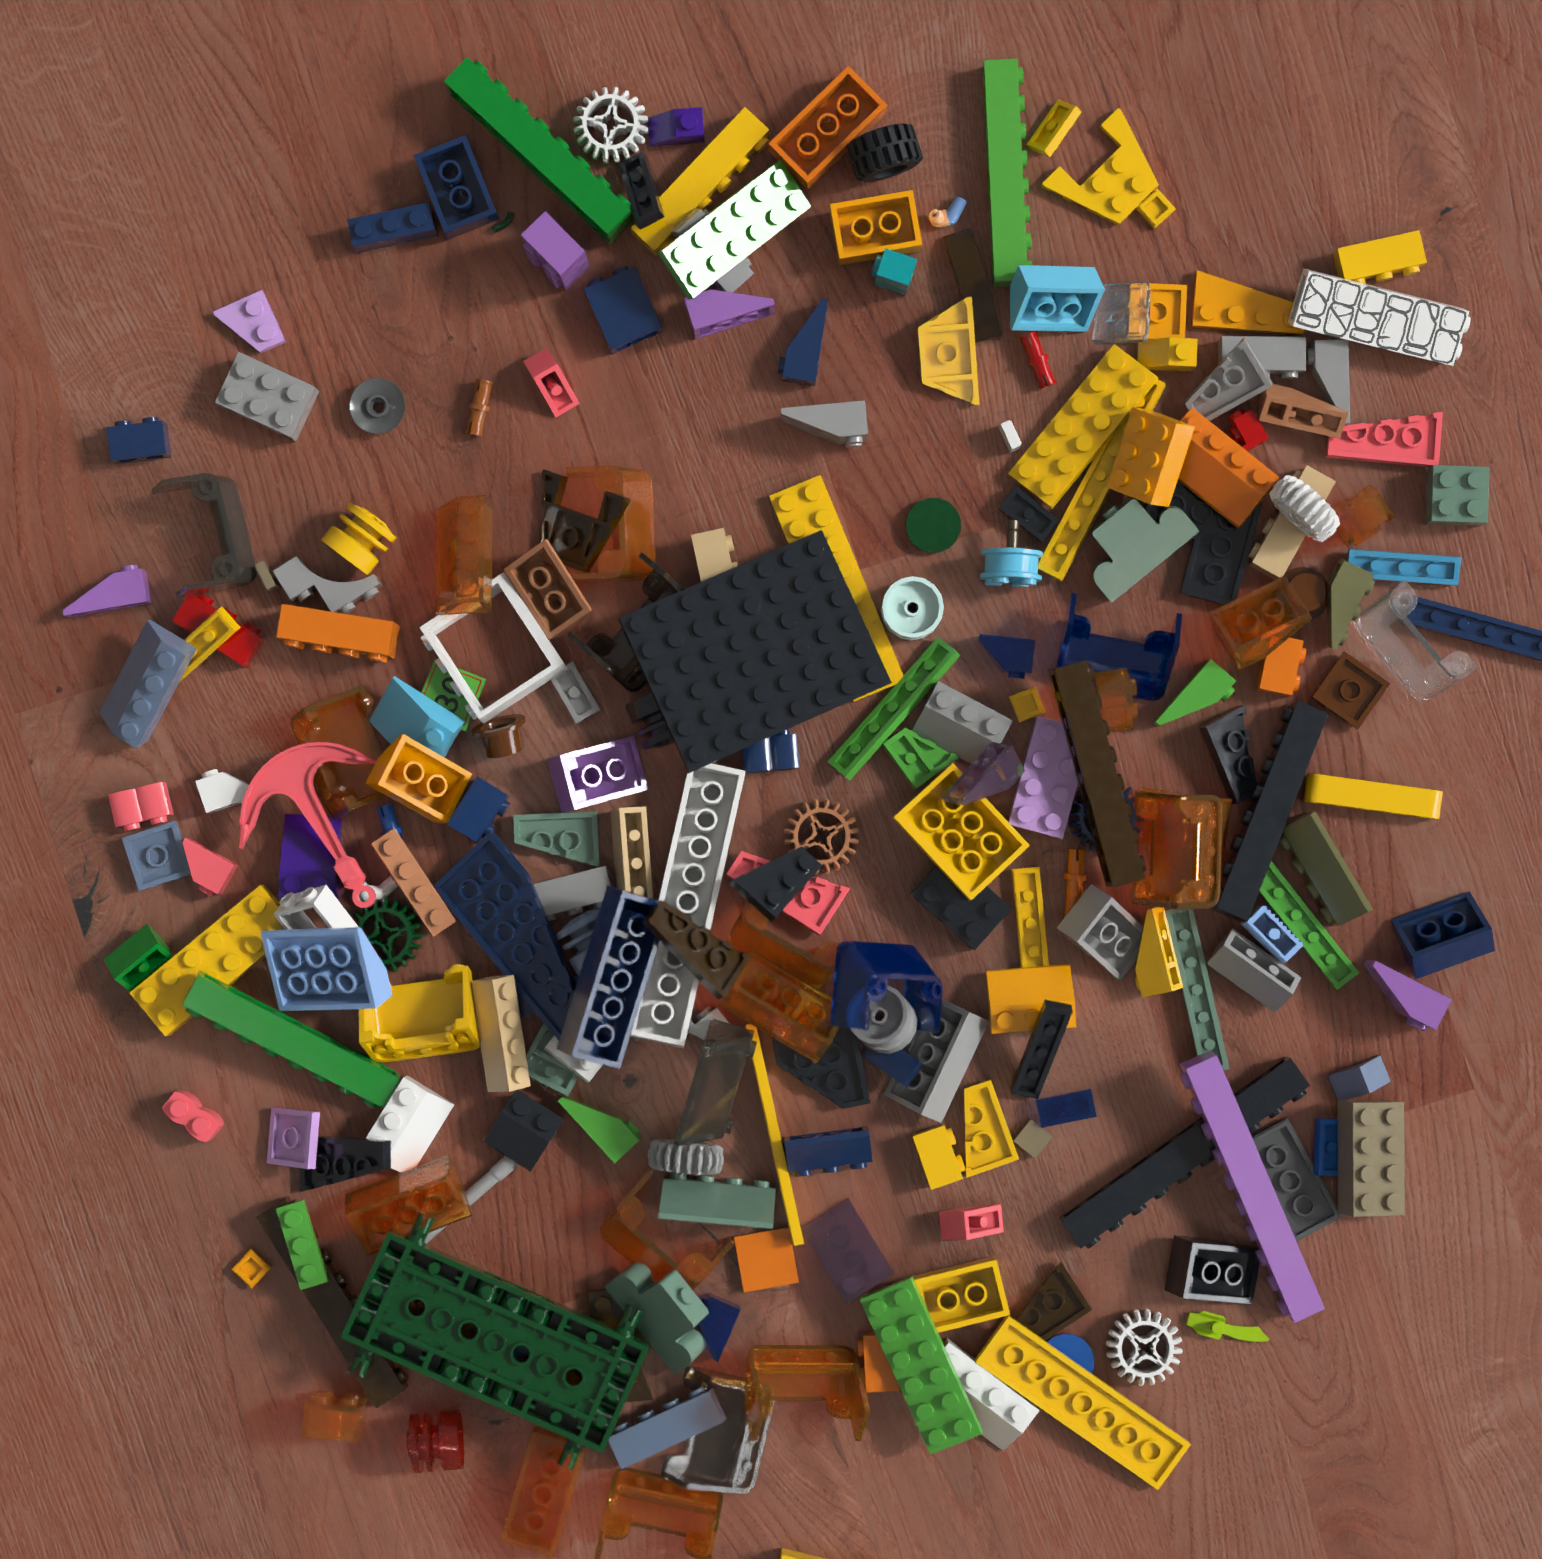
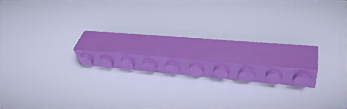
M1210 1050L1181 1063L1180 1066L1183 1073L1179 1074L1185 1089L1190 1088L1194 1098L1190 1099L1195 1113L1202 1115L1205 1122L1201 1125L1207 1140L1212 1139L1216 1149L1212 1150L1213 1156L1219 1166L1223 1164L1226 1171L1223 1179L1229 1191L1234 1190L1237 1200L1234 1201V1205L1239 1215H1244L1248 1225L1244 1226L1251 1242L1256 1241L1259 1250L1255 1251L1261 1266H1266L1270 1275L1266 1276L1271 1290L1273 1292L1277 1291L1280 1300L1277 1301L1283 1317L1288 1316L1296 1323L1324 1310V1305L1217 1055Z

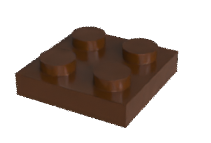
M1344 651L1311 698L1357 730L1390 683Z

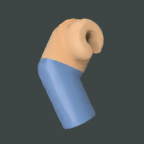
M955 196L949 209L939 211L933 209L928 216L931 225L936 228H943L956 224L967 201L959 196Z

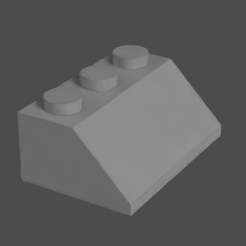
M938 681L912 731L917 733L919 737L932 741L936 746L949 753L956 754L960 759L985 771L1013 720Z

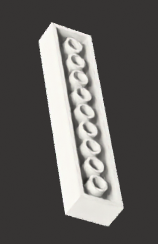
M712 763L689 774L687 773L659 901H665L689 916L696 925L704 926L711 930L746 772ZM661 941L658 945L630 1037L684 1048L699 980Z

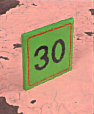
M434 660L421 693L463 719L465 723L461 730L466 731L471 720V715L465 708L469 703L464 695L457 696L450 685L454 681L449 672L443 674ZM457 668L477 700H479L487 679Z

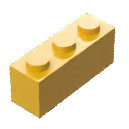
M1419 230L1341 247L1333 253L1338 277L1366 284L1365 280L1376 278V282L1387 281L1393 278L1392 274L1403 272V276L1417 274L1420 272L1419 268H1422L1427 263Z

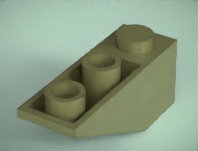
M1339 558L1327 581L1328 646L1335 651L1338 645L1342 646L1349 634V631L1346 629L1351 620L1355 621L1362 608L1359 604L1364 595H1369L1375 583L1372 580L1374 574L1342 558Z

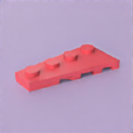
M1443 412L1425 416H1409L1397 420H1381L1376 423L1345 425L1340 439L1327 436L1326 458L1427 468L1432 465H1439Z
M741 851L726 876L733 880L770 862V860ZM812 877L781 912L820 936L850 888L830 883L819 877Z

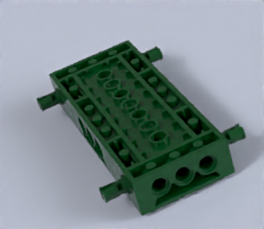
M418 1212L409 1235H404L390 1229L340 1337L358 1347L348 1371L353 1373L361 1361L362 1365L359 1376L365 1378L366 1371L374 1354H378L564 1436L567 1441L557 1460V1463L561 1466L568 1455L571 1454L568 1469L574 1470L582 1447H589L603 1454L649 1350L648 1342L633 1335L643 1311L637 1309L631 1320H628L632 1305L626 1304L618 1326L612 1327L427 1245L425 1240L435 1219L430 1217L425 1226L421 1228L424 1213ZM419 1299L424 1303V1313L413 1315L409 1311V1303L412 1300ZM467 1322L475 1324L478 1330L477 1335L470 1339L465 1338L461 1333L462 1325ZM521 1345L527 1347L530 1351L529 1358L523 1362L517 1361L513 1356L514 1349ZM570 1369H578L582 1374V1380L576 1385L569 1384L566 1381L565 1375Z

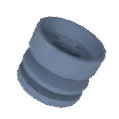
M600 909L589 910L574 918L555 934L557 940L570 935L572 941L563 945V950L577 948L578 953L569 960L577 976L580 975Z

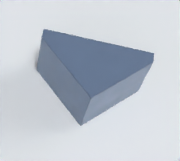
M1380 1055L1327 1075L1337 1101L1370 1094L1391 1082Z

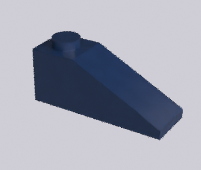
M828 299L820 301L787 348L786 356H780L778 373L783 374V382L815 386Z

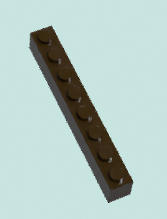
M1081 660L1048 669L1106 887L1115 888L1145 879L1144 871H1146V864L1143 856L1138 853L1136 846L1139 844L1138 834L1135 828L1131 827L1129 820L1132 812L1128 801H1124L1122 793L1124 781L1121 774H1117L1114 764L1117 762V755L1113 746L1109 745L1107 736L1110 735V730L1106 719H1102L1100 711L1102 699L1099 692H1095L1094 689L1095 673L1091 664L1088 665L1087 660Z
M288 1196L256 1218L298 1283L276 1211L278 1207L297 1202L296 1199L292 1201ZM313 1227L317 1239L319 1236L317 1231ZM319 1245L329 1281L303 1289L302 1291L350 1366L358 1347L340 1337L358 1297L355 1294L353 1296L346 1288L349 1285L346 1277L341 1271L336 1272L331 1264L334 1260L326 1247L321 1248ZM374 1354L366 1371L365 1378L359 1376L362 1365L361 1361L353 1371L376 1409L405 1391L408 1387L406 1382L409 1379L401 1366L396 1367L392 1360L378 1354Z

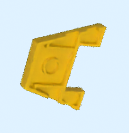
M1118 108L1101 124L1100 129L1119 148L1081 186L1060 166L1041 186L1045 190L1052 191L1062 196L1063 199L1074 202L1119 226L1159 184L1122 111Z

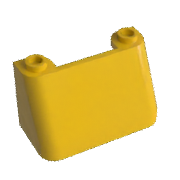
M456 964L445 970L444 979L395 986L390 984L392 996L378 1008L359 1009V1043L370 1058L377 1062H394L478 1049L481 1045L471 981L473 979L470 968Z

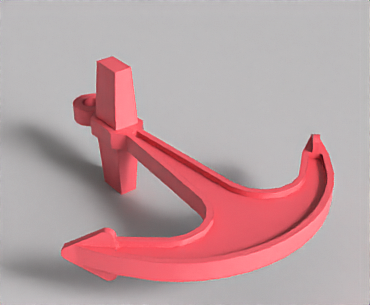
M329 742L305 743L284 750L262 766L245 792L239 820V849L244 848L247 839L255 827L262 804L267 798L278 794L287 795L296 803L336 860L334 870L340 877L344 887L354 890L352 899L355 905L360 908L371 907L375 903L376 893L373 888L364 885L366 875L361 870L357 860L346 855L314 790L313 779L318 768L325 763L339 762L352 765L375 764L376 761L357 750ZM363 891H366L369 895L366 902L360 900V894Z

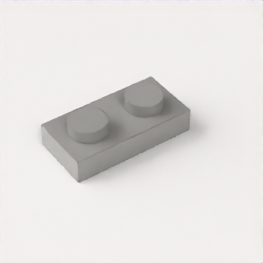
M572 661L566 665L567 669L553 677L551 681L575 723L578 724L601 711Z

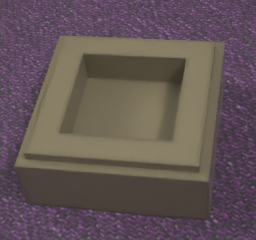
M263 560L255 564L254 567L264 588L270 592L279 589L280 587L268 563Z
M1029 1119L1013 1141L1032 1157L1036 1158L1052 1139V1136L1033 1120Z

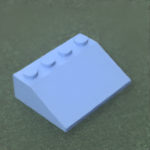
M361 927L266 930L261 932L279 1011L376 1009L392 996L387 969Z

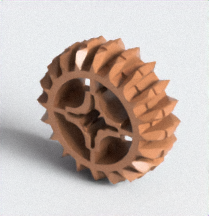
M814 799L813 809H810L807 802L803 803L805 813L802 814L798 809L794 810L795 815L799 817L797 821L788 818L787 822L794 825L793 830L789 828L784 829L785 834H792V839L784 840V844L794 845V848L790 849L787 853L800 847L804 849L815 845L822 847L828 859L817 861L824 866L825 873L829 874L830 864H833L838 871L841 869L837 862L839 859H842L846 864L850 862L844 856L846 852L855 855L856 851L849 848L850 843L859 844L858 839H851V834L858 833L859 829H850L849 824L854 823L856 819L853 817L846 821L844 816L849 813L847 808L841 814L837 812L840 807L839 802H836L833 809L828 808L829 799L824 800V807H819L818 799ZM815 814H830L840 822L831 827H824L819 823ZM808 818L812 827V835L799 843L798 831L800 825ZM814 823L817 824L819 829L823 828V831L835 829L826 838L829 850H827L825 844L822 845L820 842L808 844L817 835ZM844 830V845L836 855L831 845V838L836 833Z

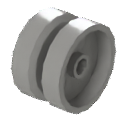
M874 984L862 989L854 996L849 1006L848 1022L851 1031L869 1049L877 1053L891 1054L902 1050L911 1042L916 1032L917 1017L914 1008L897 989L888 985Z

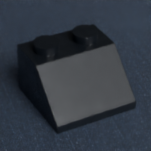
M515 1090L483 1142L531 1172L564 1119L521 1091Z

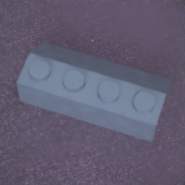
M150 619L147 620L100 711L101 717L112 734L136 749L149 741L197 650L193 645Z

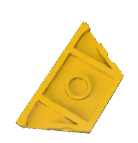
M969 296L918 326L922 384L974 405H980L972 296Z

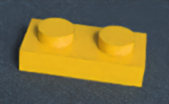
M1058 99L1026 145L1034 152L1051 157L1081 114V111L1077 106Z

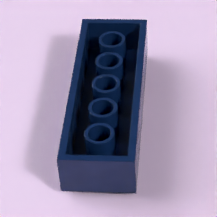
M607 885L557 1050L571 1057L618 1069L621 1068L660 942L643 924V921L659 900Z

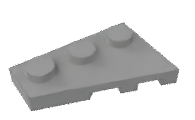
M1243 337L1185 400V405L1189 411L1193 407L1210 421L1269 389L1273 383L1246 338Z

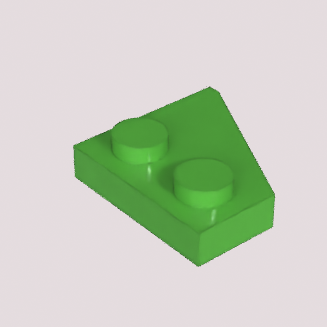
M904 728L882 744L885 751L914 790L958 759L956 754L947 752L936 746L932 741L919 737L917 733L907 728Z

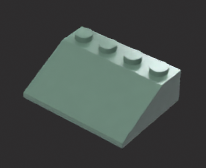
M670 1172V1177L664 1176L658 1216L660 1219L773 1229L776 1186H770L771 1181L754 1180V1184L742 1183V1178L726 1177V1182L714 1181L715 1176L698 1175V1179L686 1178L687 1174Z

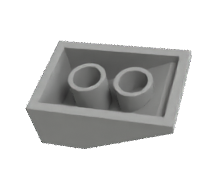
M865 401L781 408L782 423L836 444H845V448L861 447L862 442H867L868 427Z
M1091 884L1058 925L1057 929L1112 976L1121 981L1138 959L1144 927L1111 896Z

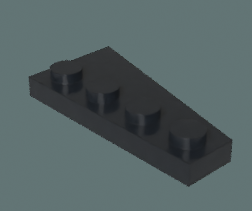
M318 1135L315 1169L300 1168V1192L391 1169V1140Z

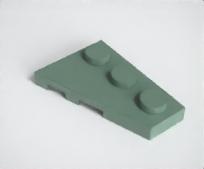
M597 811L513 815L514 843L600 867Z

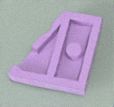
M263 290L213 312L220 321L260 353L286 342Z

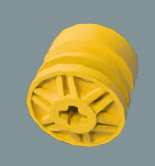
M349 502L345 508L352 512L355 517L350 520L341 513L339 518L347 526L343 531L335 526H331L321 540L365 574L369 575L379 562L371 550L375 547L387 552L388 548L379 542L380 538L383 536L393 543L397 537L391 533L383 521L370 511Z

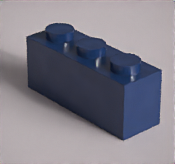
M429 202L347 219L352 246L356 253L438 236L433 209Z

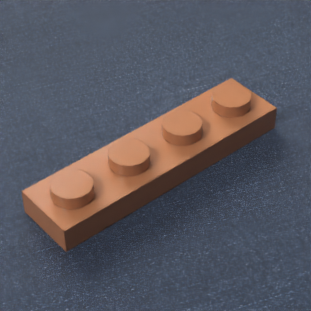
M392 828L370 843V846L431 937L436 936L456 922L395 828Z

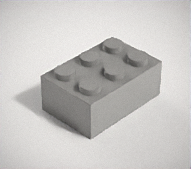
M238 352L215 403L225 410L296 442L319 391L315 386Z

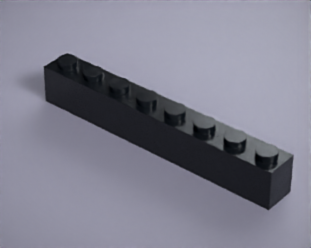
M1300 701L1291 703L1290 706L1287 705L1283 710L1280 719L1283 721L1280 732H1275L1270 744L1274 748L1270 757L1267 756L1261 766L1260 772L1263 773L1260 783L1256 782L1252 789L1250 798H1253L1250 809L1246 808L1241 817L1240 823L1243 824L1240 834H1236L1232 840L1230 849L1233 852L1230 860H1226L1221 868L1220 875L1223 876L1219 886H1215L1210 897V901L1213 902L1211 910L1239 922L1248 921L1328 713Z

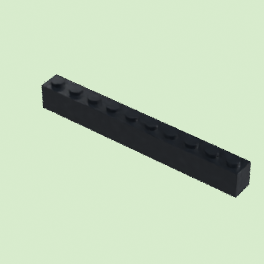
M1283 1058L1234 1093L1250 1134L1261 1126L1259 1123L1267 1116L1271 1119L1284 1110L1282 1106L1290 1100L1296 1102L1307 1094L1305 1089L1310 1084L1291 1058ZM1202 1117L1059 1217L1080 1249L1084 1246L1087 1249L1094 1246L1101 1240L1099 1235L1106 1230H1109V1232L1115 1231L1123 1225V1218L1130 1213L1133 1216L1139 1214L1147 1207L1145 1205L1147 1201L1153 1197L1156 1200L1163 1197L1170 1191L1168 1186L1175 1181L1179 1184L1192 1176V1169L1199 1164L1201 1167H1204L1215 1159L1212 1150L1216 1148L1212 1139L1207 1140L1201 1125L1205 1123Z

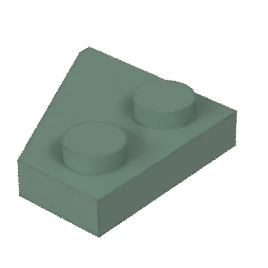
M543 1023L526 1055L529 1078L568 1097L579 1076L544 1050L554 1035Z

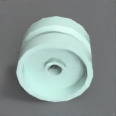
M915 576L901 578L892 584L884 595L881 606L883 623L889 632L899 639L909 641L923 639L935 630L942 619L944 609L942 595L936 586L925 578ZM915 603L917 612L910 613L907 606Z

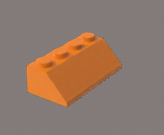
M1192 407L1181 419L1182 422L1193 425L1195 428L1178 481L1239 529L1269 495L1280 477Z

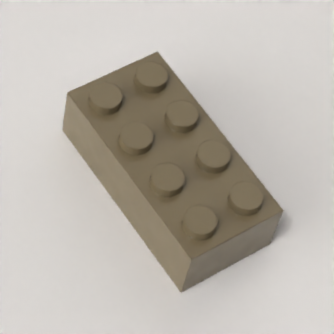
M1394 1100L1338 1101V1214L1352 1217L1405 1215L1404 1102Z

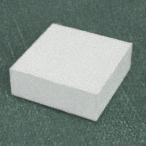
M1008 420L1000 424L999 430L1009 452L1012 453L1018 450L1022 443L1012 421Z

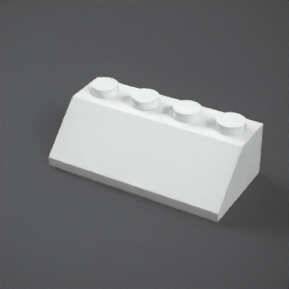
M946 1338L943 1344L983 1429L981 1435L1004 1451L1025 1431L1039 1412L1037 1405L975 1363L974 1357Z

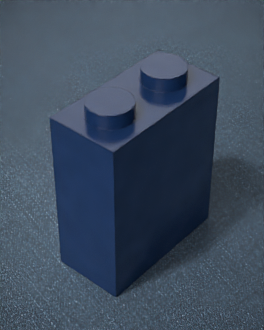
M628 266L621 267L613 272L614 276L603 280V277L596 278L587 284L588 287L584 289L612 355L663 332L635 266L630 269Z

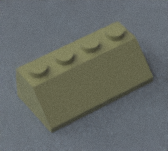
M1315 811L1304 813L1285 824L1279 843L1284 851L1289 850L1294 860L1291 863L1299 875L1303 874L1309 883L1305 885L1306 889L1314 900L1318 898L1323 907L1320 909V912L1328 924L1332 922L1334 926H1340L1373 910Z

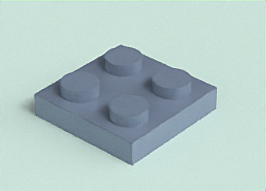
M177 821L122 838L138 891L191 875L182 843L183 838Z

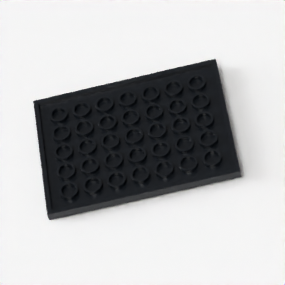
M822 530L618 618L688 774L892 683Z

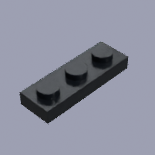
M642 151L619 163L634 221L638 228L641 230L664 218L648 157Z

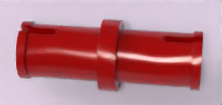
M1034 331L1028 333L1032 345L1027 335L1020 337V341H1022L1029 359L1027 364L1029 367L1032 366L1041 390L1048 387L1044 376H1046L1049 386L1057 382L1047 361L1049 356L1044 354L1037 332Z

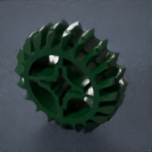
M383 898L382 907L375 900L372 910L369 907L362 908L365 913L364 916L359 912H355L353 915L356 919L360 920L356 924L358 927H361L362 931H364L369 919L375 916V932L367 936L370 944L380 945L384 953H386L388 959L380 958V960L387 969V972L388 965H391L393 972H398L397 962H400L405 968L409 966L408 961L405 959L406 956L412 960L416 959L417 956L411 952V949H421L422 946L414 943V940L422 939L423 934H415L414 929L422 927V924H412L411 920L415 919L417 915L415 912L408 916L406 915V912L409 910L407 904L399 910V900L395 899L392 906L389 907V899ZM382 912L396 915L402 920L404 926L391 927L388 925L387 920L384 919ZM383 928L390 932L398 931V933L388 938L387 944L384 943V940L380 941V939L372 941L373 938L379 937L382 934ZM407 933L406 945L401 953L396 956L394 951L395 940L397 937Z

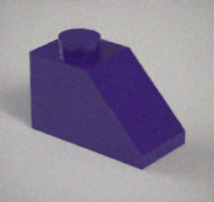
M702 107L673 109L649 117V146L705 143Z

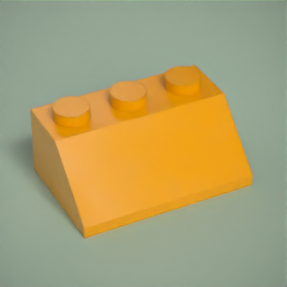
M400 734L377 759L365 784L434 823L447 824L472 773L408 736Z
M1070 964L986 970L988 1015L992 1034L1032 1031L1044 1000L1072 1005L1073 1013L1067 1028L1076 1027L1075 998Z

